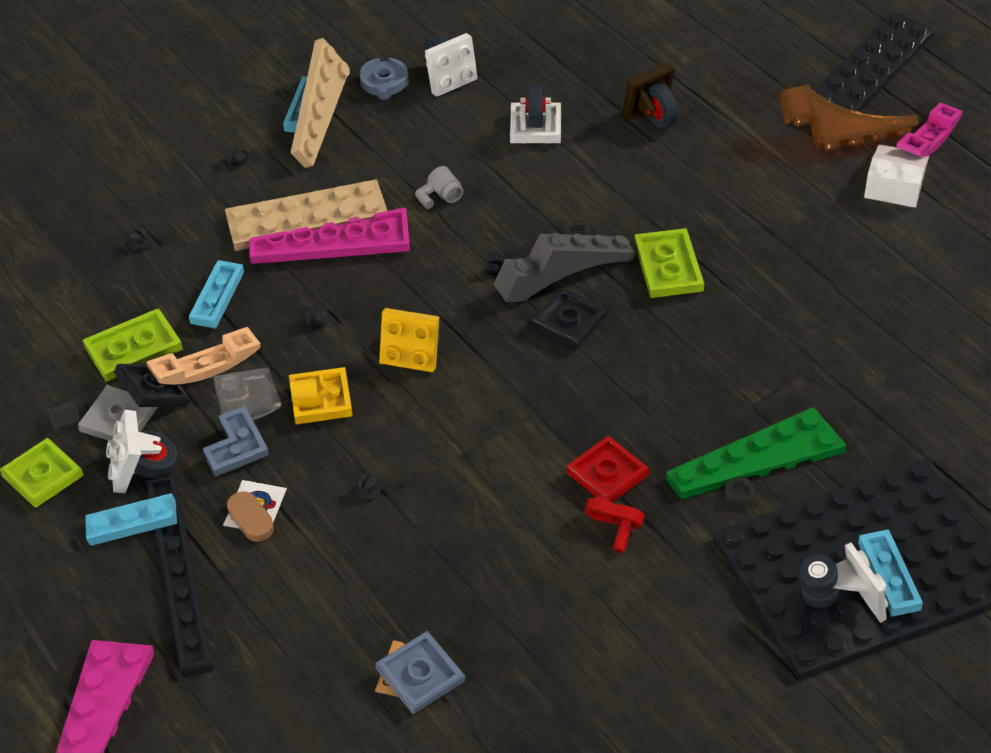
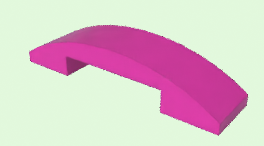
M940 102L930 111L928 121L914 134L908 132L897 143V147L920 157L929 156L947 139L961 118L963 111Z

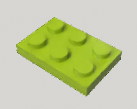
M687 228L634 235V244L650 298L704 291V281Z
M159 308L83 339L86 351L106 382L117 378L114 373L117 364H146L147 361L183 350L182 342Z

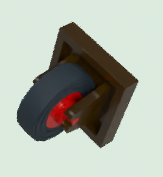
M670 62L662 66H656L652 70L641 75H635L628 80L622 114L627 120L644 113L660 129L676 124L679 111L676 103L677 99L671 91L675 68Z

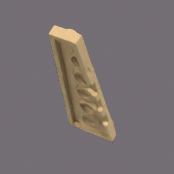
M324 38L315 40L291 149V154L304 168L314 165L344 83L350 74V68L347 63L338 56L334 48Z

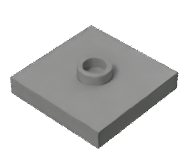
M107 385L79 422V431L108 441L113 440L116 421L121 420L124 410L136 411L138 432H140L158 407H138L128 391Z

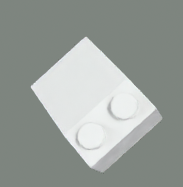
M879 144L868 172L864 198L916 208L929 156L920 157L900 148Z

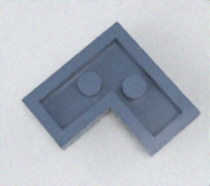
M245 406L219 415V423L227 439L202 448L203 455L215 477L269 455L268 448Z

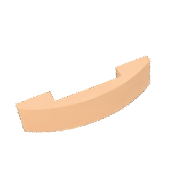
M245 327L223 335V344L176 359L173 353L147 361L146 364L156 380L161 384L192 383L213 377L238 365L260 348V342L250 329Z

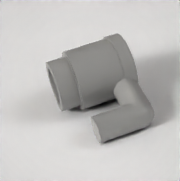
M441 166L430 173L428 183L415 192V196L426 209H430L434 205V201L428 195L433 191L448 203H454L462 197L464 190L447 167Z

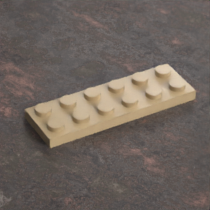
M377 179L225 209L235 251L249 249V238L292 231L303 227L313 230L324 226V223L329 222L339 225L349 223V218L359 217L360 220L374 218L375 213L387 211Z

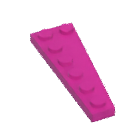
M406 208L375 213L374 218L360 220L359 217L349 218V223L334 225L333 222L324 223V226L313 230L303 227L292 231L249 238L251 264L410 251Z
M98 640L91 641L56 753H104L110 738L114 737L118 729L117 723L123 711H127L131 703V695L136 685H140L154 656L153 646Z

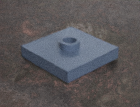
M428 631L375 664V669L412 714L420 711L465 682L463 672Z

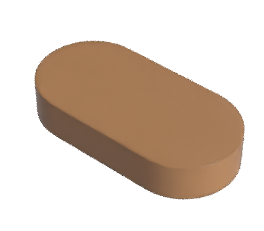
M243 491L237 492L229 498L227 502L228 513L249 540L260 542L272 535L274 531L272 517L253 494Z

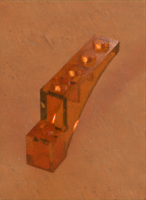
M810 84L785 89L779 94L785 124L794 123L795 126H801L810 122L816 149L825 147L826 151L840 148V144L847 142L849 146L864 143V139L867 138L878 141L888 138L887 134L896 133V136H903L908 132L911 133V129L919 124L917 114L901 117H882L846 109L811 90Z

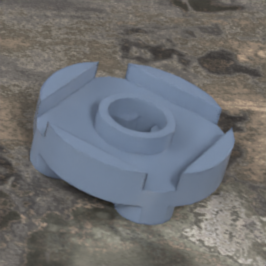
M380 58L370 60L360 70V86L366 92L377 95L381 100L389 99L391 95L402 91L409 84L406 65L394 58H388V61L380 62Z

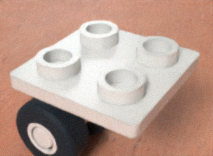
M851 542L845 545L846 559L838 564H835L830 557L821 554L809 556L801 563L799 567L801 592L804 600L809 605L819 608L827 607L837 600L840 589L858 591L880 622L886 620L888 602L885 598V591H887V586L880 574L874 575L869 568L870 563L862 550L857 551Z

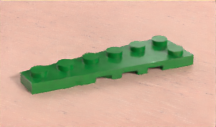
M813 407L667 471L666 481L680 499H685L719 489L723 486L741 483L743 478L753 475L763 477L769 475L771 470L782 467L785 470L796 467L797 463L806 460L816 462L845 453L847 445Z

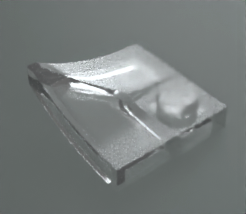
M269 367L213 376V384L221 415L245 406L252 420L281 408V401L276 392Z

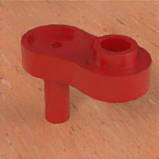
M602 495L589 498L584 509V513L592 519L620 526L613 545V550L619 553H624L631 529H641L645 517L644 513L640 510L612 503L611 499Z

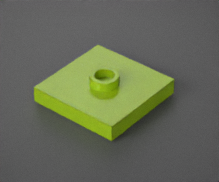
M46 438L0 469L1 476L35 508L84 476L82 469L49 438Z

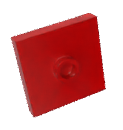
M607 436L566 466V473L592 495L605 496L611 499L613 503L649 476L650 468L610 436Z

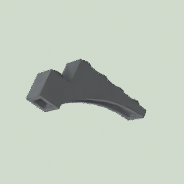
M540 234L528 259H505L493 285L506 302H528L532 295L568 275L602 264L633 261L637 252L630 245L629 240L620 235Z

